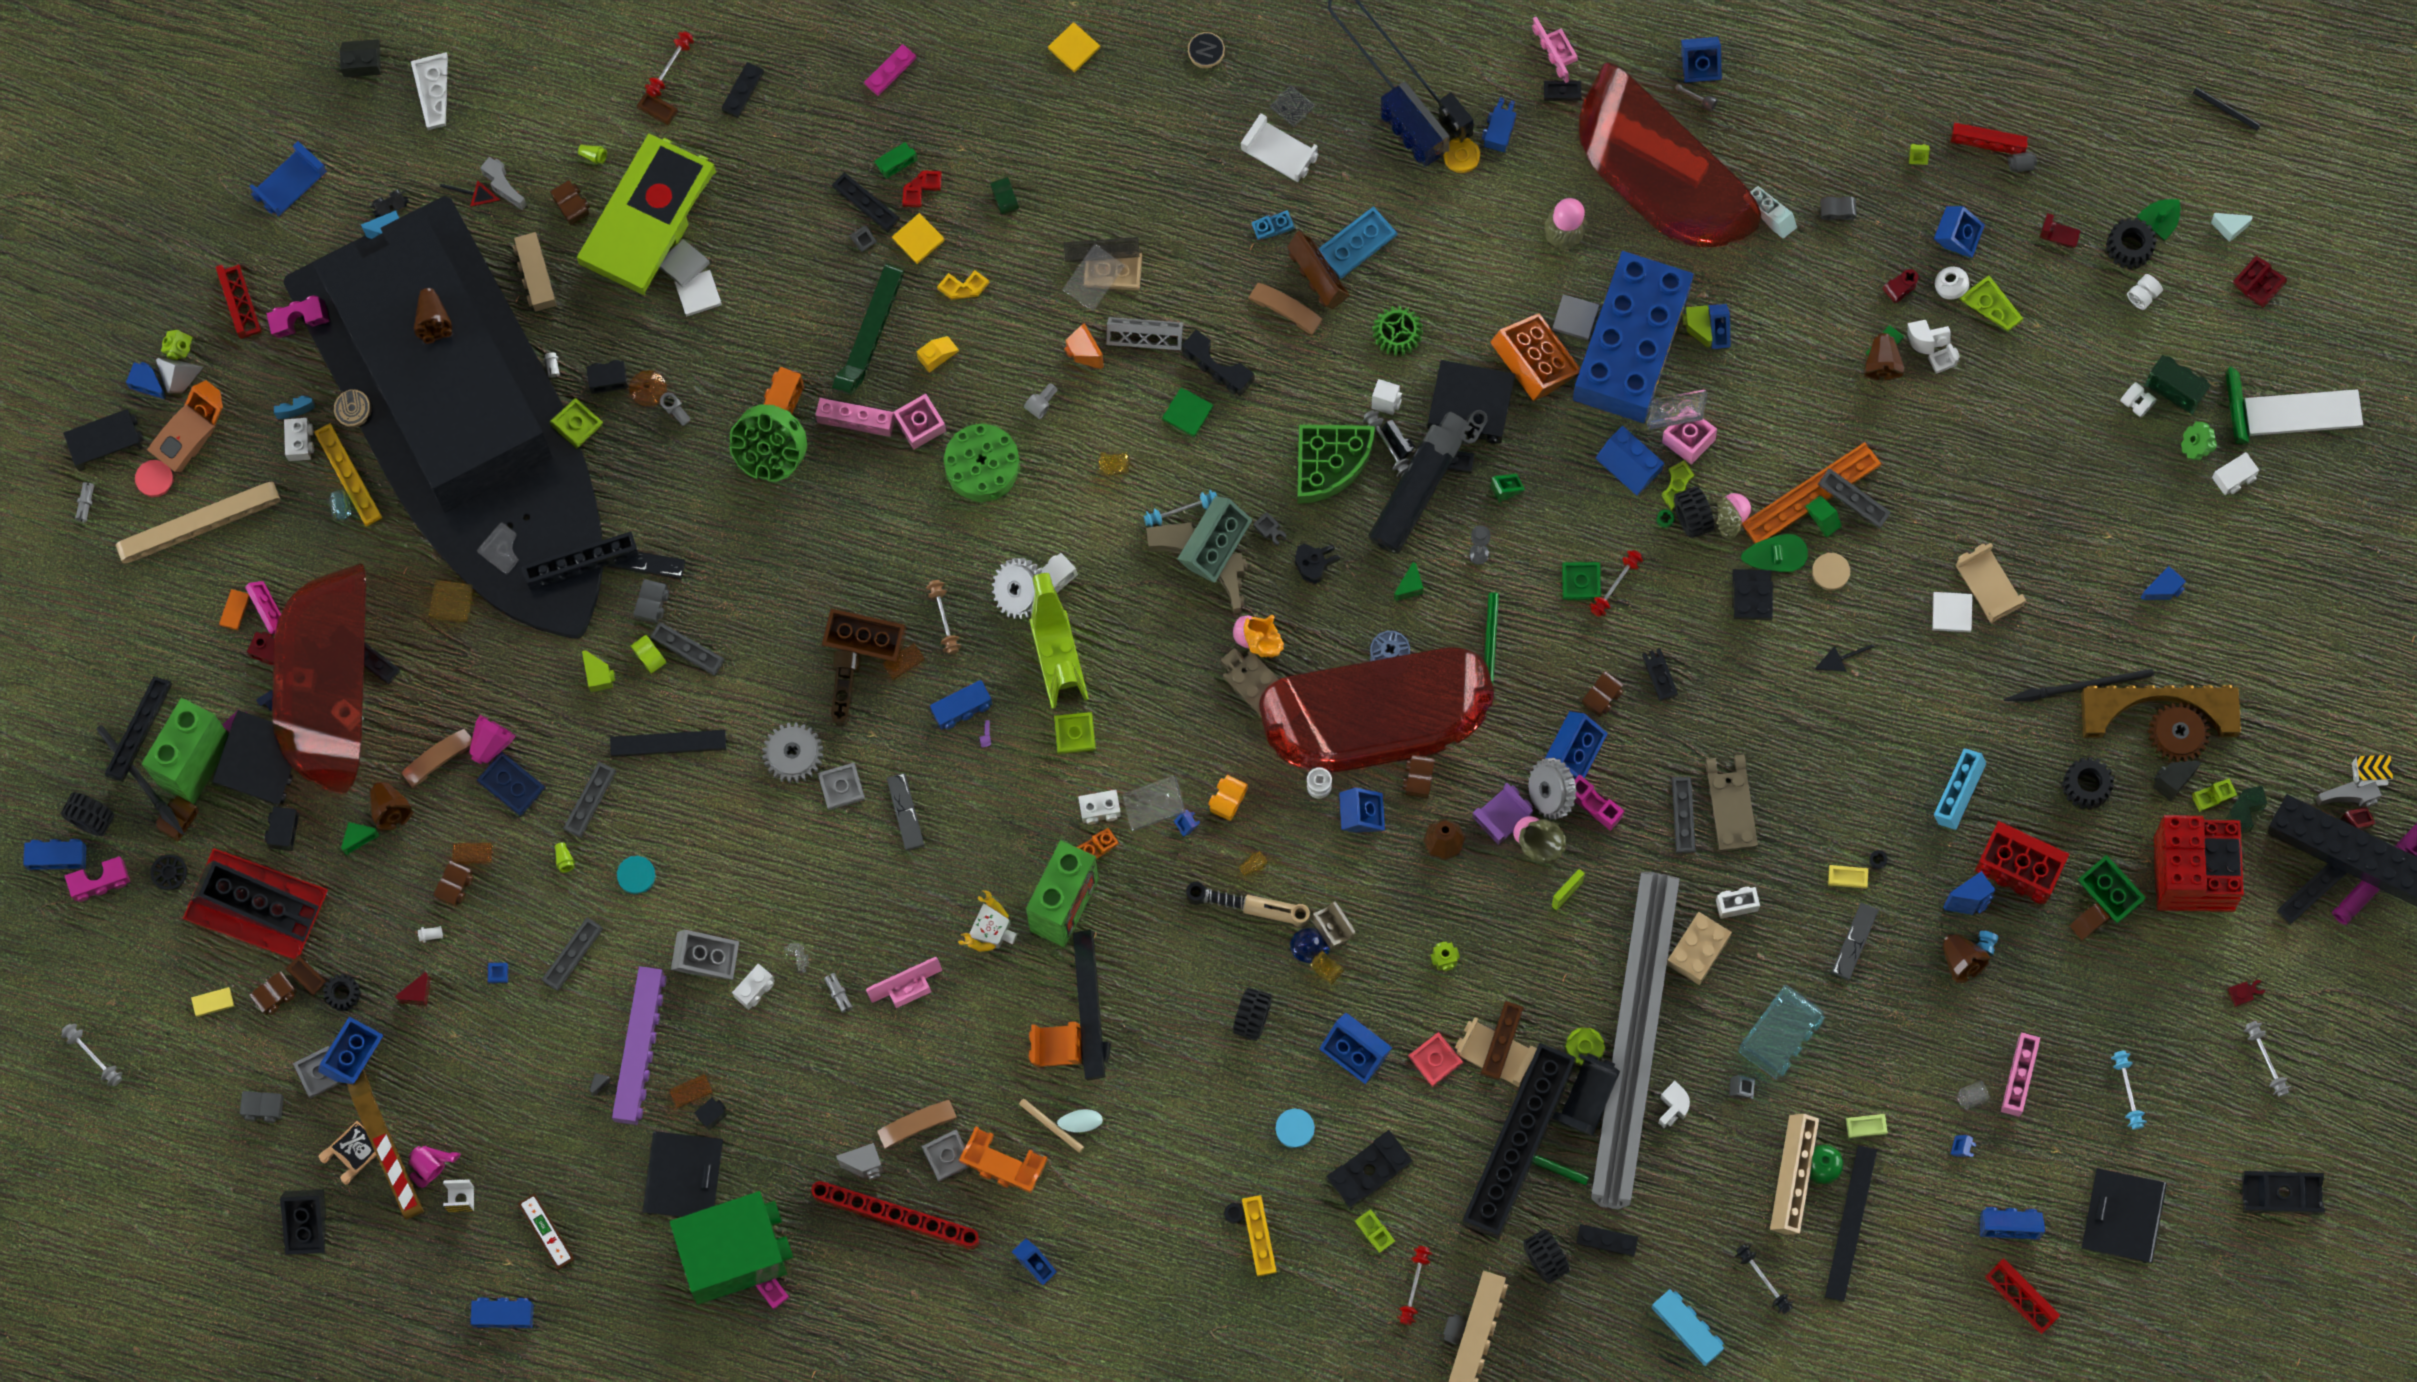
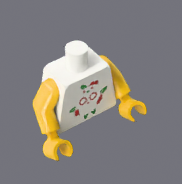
M982 890L986 894V898L983 899L978 896V900L986 902V904L983 903L970 933L960 934L965 937V942L958 941L959 945H968V947L974 950L984 952L1000 948L1003 940L1014 944L1017 933L1008 930L1010 927L1009 915L1003 906L992 898L989 891Z

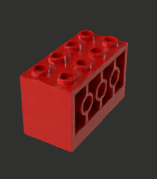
M1998 821L1975 868V872L1979 873L1982 871L1987 879L1995 880L1997 885L2010 887L2018 895H2027L2035 903L2046 904L2070 854Z

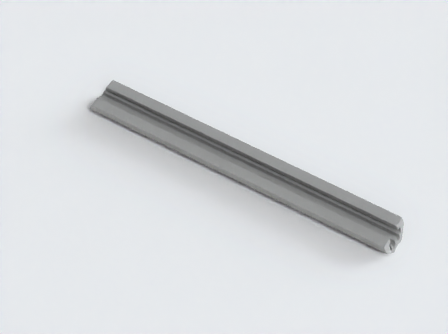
M1641 872L1612 1058L1615 1068L1620 1073L1604 1110L1591 1199L1600 1207L1605 1208L1609 1207L1618 1210L1629 1206L1631 1203L1680 880L1667 874Z

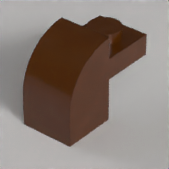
M2096 903L2069 926L2082 941L2091 936L2102 925L2112 920V918L2099 903Z

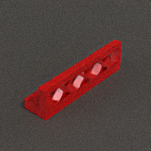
M1955 122L1951 136L1952 143L2009 154L2024 153L2028 145L2027 136Z
M223 265L216 266L215 268L239 338L243 339L261 333L262 331L240 265L227 269ZM238 271L239 277L236 282L228 279L227 274ZM237 287L244 290L241 299L234 296ZM242 304L250 308L247 315L239 313ZM249 320L255 323L256 328L245 331L244 326Z
M2004 1258L1985 1276L1986 1280L2041 1335L2061 1316ZM1999 1270L2004 1275V1283H1997L1991 1276ZM2007 1286H2015L2019 1290V1297H2011L2007 1293ZM2022 1300L2030 1301L2033 1304V1312L2022 1309ZM2036 1315H2044L2049 1322L2041 1328L2036 1323Z

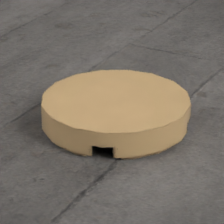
M1826 553L1815 560L1812 567V577L1814 582L1822 587V589L1835 591L1847 583L1850 577V566L1843 556L1836 553Z

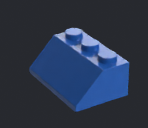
M1624 426L1607 441L1595 458L1636 496L1663 471L1664 462Z
M1569 711L1545 759L1555 758V760L1560 759L1561 763H1566L1565 767L1570 768L1574 780L1579 774L1585 778L1608 733L1586 714Z
M1981 871L1950 892L1943 908L1947 911L1970 915L1976 912L1980 914L1988 908V905L1991 903L1990 900L1994 898L1995 888Z
M1345 1013L1335 1022L1319 1049L1366 1084L1384 1062L1392 1047L1349 1014Z
M349 1017L321 1061L318 1072L336 1082L354 1084L383 1038V1035Z
M1986 1207L1980 1213V1237L2040 1240L2045 1233L2043 1213L2037 1212L2036 1209H2026L2025 1212H2019L2016 1208H2006L2005 1211H1999L1996 1207Z

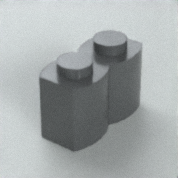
M646 579L643 580L634 610V617L636 619L657 624L659 619L663 618L664 608L662 606L664 601H668L670 593L667 590V585Z
M243 1091L240 1115L244 1117L245 1121L255 1122L256 1119H264V1122L275 1123L276 1120H281L284 1096L277 1093Z

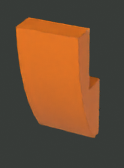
M1106 828L1077 848L1096 856V859L1117 846L1119 842L1110 829Z

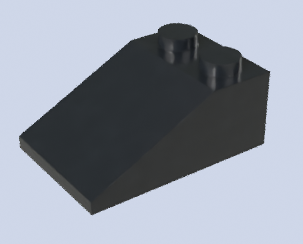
M324 1189L285 1191L280 1197L285 1255L325 1253L326 1207Z

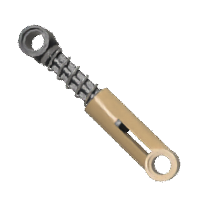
M1192 882L1186 888L1187 900L1193 905L1209 902L1211 904L1216 903L1218 906L1225 905L1226 908L1229 906L1234 909L1239 908L1244 914L1287 922L1297 927L1306 926L1310 920L1309 908L1304 904L1294 905L1247 895L1243 898L1242 895L1238 897L1235 894L1229 895L1227 892L1225 894L1219 893V890L1217 892L1212 891L1200 882ZM1193 890H1199L1201 892V895L1198 897H1193L1191 895V892ZM1303 912L1306 916L1303 919H1297L1295 914Z

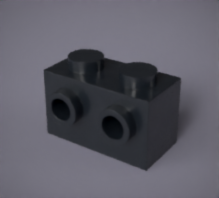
M612 360L606 364L593 363L591 366L586 367L591 394L629 388L624 361Z
M273 807L272 812L269 813L268 823L270 826L269 831L265 833V842L270 849L293 851L299 813L296 809Z

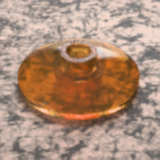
M652 370L639 372L632 378L629 392L637 404L641 406H654L660 402L661 396L667 392V384L661 374ZM645 384L651 385L649 388H644Z

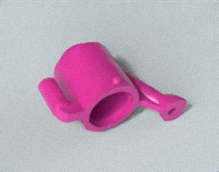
M418 1146L409 1154L408 1158L410 1160L408 1164L423 1179L415 1172H412L409 1178L418 1187L424 1188L442 1172L445 1162L451 1161L453 1163L461 1154L457 1152L447 1153L427 1146Z

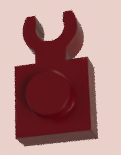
M2261 980L2254 981L2251 986L2246 981L2229 987L2227 990L2234 1006L2237 1007L2253 1001V995H2263L2265 989L2261 991L2256 989V985H2259Z

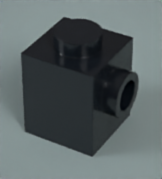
M713 1097L694 1112L708 1131L727 1116L724 1111L726 1109L724 1104L720 1100L715 1101Z

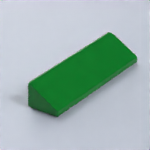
M2229 367L2225 377L2234 441L2236 444H2248L2249 435L2240 373L2233 367Z

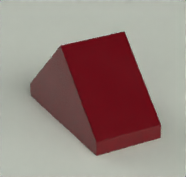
M2367 807L2347 811L2340 819L2362 831L2376 824Z
M424 972L399 992L395 998L400 1004L427 1006L431 982L430 977Z

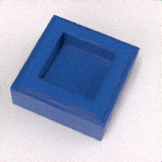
M488 963L489 984L508 983V963Z

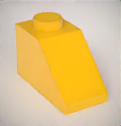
M946 336L931 340L916 352L918 360L930 373L959 352V349Z

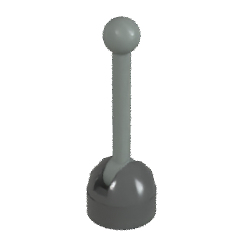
M1681 84L1675 86L1676 91H1682L1702 101L1703 108L1707 111L1712 112L1718 102L1717 98L1712 96L1702 98L1683 88Z

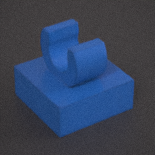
M1188 809L1182 811L1174 820L1183 837L1189 835L1200 824V821L1195 822L1193 819L1195 813L1189 812Z
M1968 1135L1955 1136L1951 1155L1956 1157H1973L1974 1154L1970 1153V1148L1976 1147V1143L1972 1142L1973 1137Z

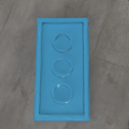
M1373 206L1322 245L1319 250L1340 280L1395 238L1397 232Z

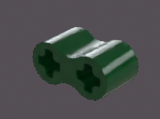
M1008 177L990 183L1001 215L1019 209Z

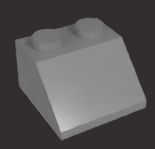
M874 1143L836 1156L841 1168L864 1179L869 1178L873 1180L879 1178L880 1174L884 1173Z

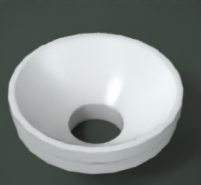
M1959 267L1942 269L1935 278L1936 291L1945 299H1957L1963 296L1969 288V278L1966 272ZM1950 274L1956 276L1953 282H1947L1945 278Z

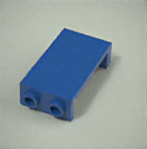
M299 141L293 145L295 152L257 188L253 184L250 185L253 192L251 194L257 202L262 201L265 204L264 208L270 214L275 213L278 217L327 172L324 165Z

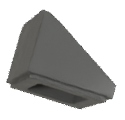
M862 226L849 235L861 252L877 242L867 226Z
M598 1073L594 1074L590 1088L591 1095L596 1096L611 1081L610 1077Z
M1740 1075L1731 1077L1729 1096L1752 1099L1754 1096L1755 1079Z

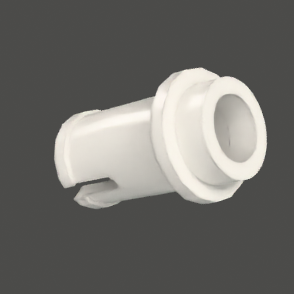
M556 353L545 354L544 362H546L549 378L560 376L557 363L559 358L556 356Z
M421 927L418 930L419 941L425 943L426 940L442 939V927L427 929Z

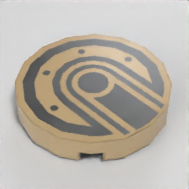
M358 390L343 392L334 404L336 419L347 427L363 425L372 412L370 399Z

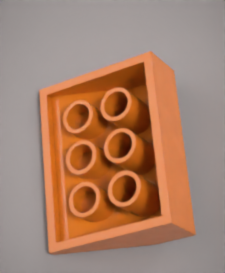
M1540 313L1500 329L1490 342L1533 401L1548 395L1579 375L1581 368Z

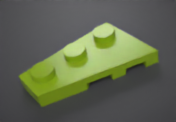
M1987 276L1969 289L1963 296L1959 297V300L2006 331H2010L2023 321L2022 316L1990 276Z

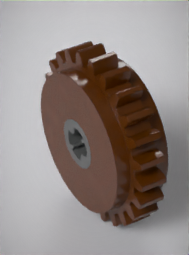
M2172 703L2171 708L2165 705L2164 711L2159 709L2158 715L2154 714L2152 717L2154 721L2149 723V726L2153 728L2148 729V733L2152 734L2148 740L2154 741L2151 747H2157L2155 753L2161 752L2162 759L2167 756L2168 762H2171L2172 759H2175V762H2179L2181 759L2183 762H2187L2188 758L2193 761L2195 756L2200 757L2201 752H2204L2206 749L2204 745L2209 743L2207 738L2210 737V733L2206 732L2210 729V726L2204 725L2207 719H2201L2203 713L2197 714L2196 707L2190 710L2189 704L2185 708L2182 703L2178 707H2176L2175 703ZM2178 730V733L2181 731L2183 733L2182 736L2180 734L2177 735L2176 731Z

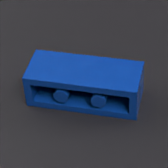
M979 680L931 704L930 709L940 729L947 730L954 727L961 720H969L973 717V714L979 711L984 712L988 710L993 704L982 680Z
M52 839L50 842L31 840L30 843H24L23 865L27 870L86 869V845L79 839H70L69 842H62L58 839Z
M477 1298V1301H472L470 1324L473 1328H533L534 1304L527 1298H517V1301H509L508 1298H497V1301H489V1298Z

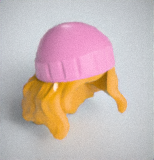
M1270 615L1265 619L1242 616L1235 622L1233 637L1236 643L1250 649L1251 653L1258 654L1260 657L1272 658L1278 656L1284 649V642L1273 624L1274 615Z

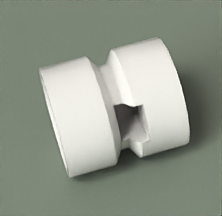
M2145 274L2137 282L2138 285L2133 286L2127 293L2128 299L2141 310H2145L2151 304L2152 299H2155L2163 291L2161 284L2148 274Z
M2135 382L2120 401L2127 407H2133V412L2141 418L2149 411L2157 399L2150 393H2144V388ZM2143 398V401L2138 405L2136 402Z
M1324 768L1312 769L1307 776L1308 793L1317 799H1322L1329 795L1332 787L1331 774Z

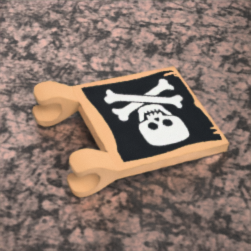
M356 1121L330 1147L319 1154V1159L325 1164L333 1155L339 1158L349 1168L340 1177L341 1181L348 1185L377 1155L365 1128Z

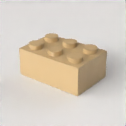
M1698 912L1670 955L1667 966L1700 985L1730 939L1732 932Z

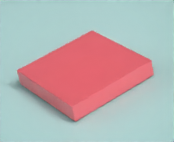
M1439 1032L1408 1055V1058L1432 1087L1463 1064V1061Z

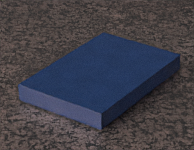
M503 752L494 759L476 780L520 817L546 789L543 784Z

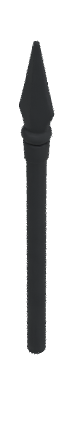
M2153 669L2056 687L2030 688L2007 697L2004 701L2034 702L2040 698L2044 699L2055 694L2082 690L2087 686L2098 687L2152 677L2154 672Z
M103 725L98 726L97 732L115 753L118 744ZM132 764L129 770L130 774L149 796L156 810L160 812L161 818L183 835L184 833L172 808L168 807L166 802L155 793Z

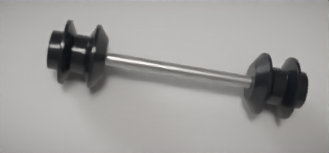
M1743 1244L1736 1250L1737 1254L1735 1257L1740 1256L1742 1258L1740 1264H1748L1750 1262L1776 1297L1772 1306H1778V1314L1781 1312L1786 1314L1793 1308L1792 1304L1794 1301L1789 1302L1787 1300L1789 1294L1779 1296L1753 1261L1757 1252L1750 1251L1751 1244L1748 1246Z

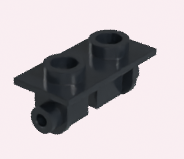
M398 189L389 193L390 197L385 200L383 197L372 201L373 205L370 207H375L376 209L373 211L375 218L391 213L390 205H393L395 211L406 207L410 202L407 196H402L405 191L400 192Z

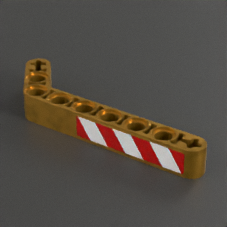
M363 1069L354 1084L347 1083V1086L405 1220H408L423 1213L424 1210L378 1108L369 1080Z

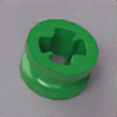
M1667 509L1661 510L1656 518L1657 524L1662 528L1670 527L1674 521L1673 513ZM1664 514H1666L1667 517H1670L1667 523H1664V520L1661 521L1660 519L1663 517Z

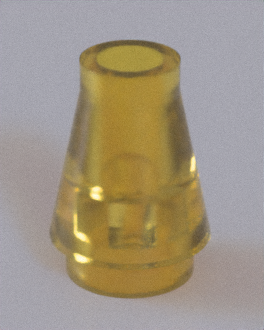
M1259 850L1258 852L1254 851L1238 867L1242 874L1246 876L1249 873L1265 868L1268 862Z

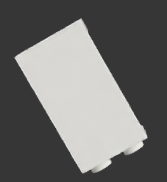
M1261 113L1241 142L1242 151L1296 182H1299L1301 177L1305 178L1309 171V165L1311 163L1314 164L1319 156L1317 145L1314 144L1310 148L1267 123V117Z

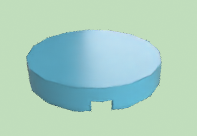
M1294 1108L1286 1110L1279 1116L1275 1129L1277 1137L1282 1144L1290 1148H1300L1311 1141L1314 1136L1315 1126L1313 1119L1307 1112Z

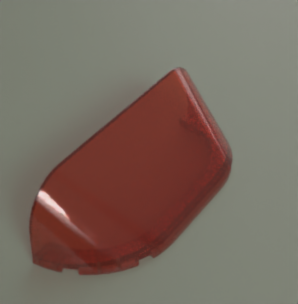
M1604 63L1584 99L1579 116L1581 146H1583L1587 154L1586 157L1594 170L1654 228L1670 239L1675 238L1683 241L1685 245L1705 248L1725 246L1729 242L1738 239L1742 240L1759 228L1761 211L1748 188L1628 73L1615 64Z
M362 563L318 577L298 589L288 600L278 619L274 639L272 724L275 737L277 736L281 746L280 750L289 764L301 776L310 782L313 781L321 785L324 789L340 793H347L354 784L361 754L366 575Z
M1447 647L1284 677L1265 689L1259 701V709L1266 739L1270 747H1273L1282 760L1308 771H1311L1313 767L1324 768L1329 772H1340L1411 759L1412 755L1428 756L1446 750L1445 746L1454 741L1457 744L1474 733L1486 719V712L1493 704L1494 688L1488 667L1479 655L1467 649Z

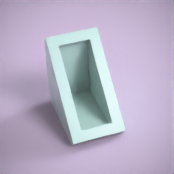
M2214 213L2211 224L2230 242L2250 225L2252 216Z

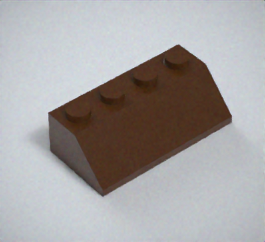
M1298 231L1287 246L1290 251L1289 256L1294 262L1299 264L1300 268L1298 269L1300 273L1309 279L1310 283L1308 284L1310 288L1319 294L1320 297L1318 299L1324 307L1327 306L1334 309L1349 298L1350 295L1312 238Z
M831 608L822 646L897 662L903 648L907 628L904 624Z

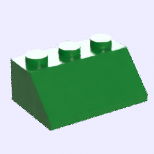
M2107 855L2077 879L2116 923L2129 916L2146 900V897Z

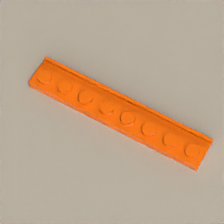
M1864 442L1748 518L1741 526L1754 544L1771 538L1807 515L1809 512L1804 506L1819 495L1826 501L1834 497L1817 485L1827 469H1832L1845 480L1854 484L1880 467L1881 462Z

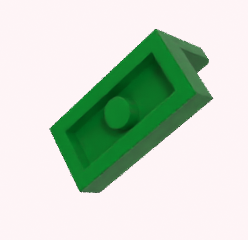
M904 142L876 159L875 164L885 179H888L916 162L917 155L914 149H910L907 143Z

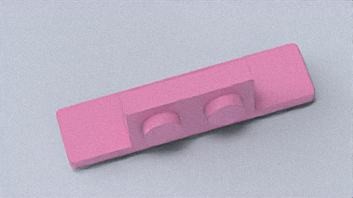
M1534 17V25H1532L1534 34L1536 36L1539 35L1543 50L1547 49L1549 53L1548 58L1551 64L1556 65V72L1559 78H1563L1565 83L1569 82V73L1565 66L1578 61V56L1562 28L1547 35L1538 18Z
M934 957L867 988L866 991L872 1003L890 995L895 1007L898 1008L931 993L926 978L941 972L942 968L938 958Z

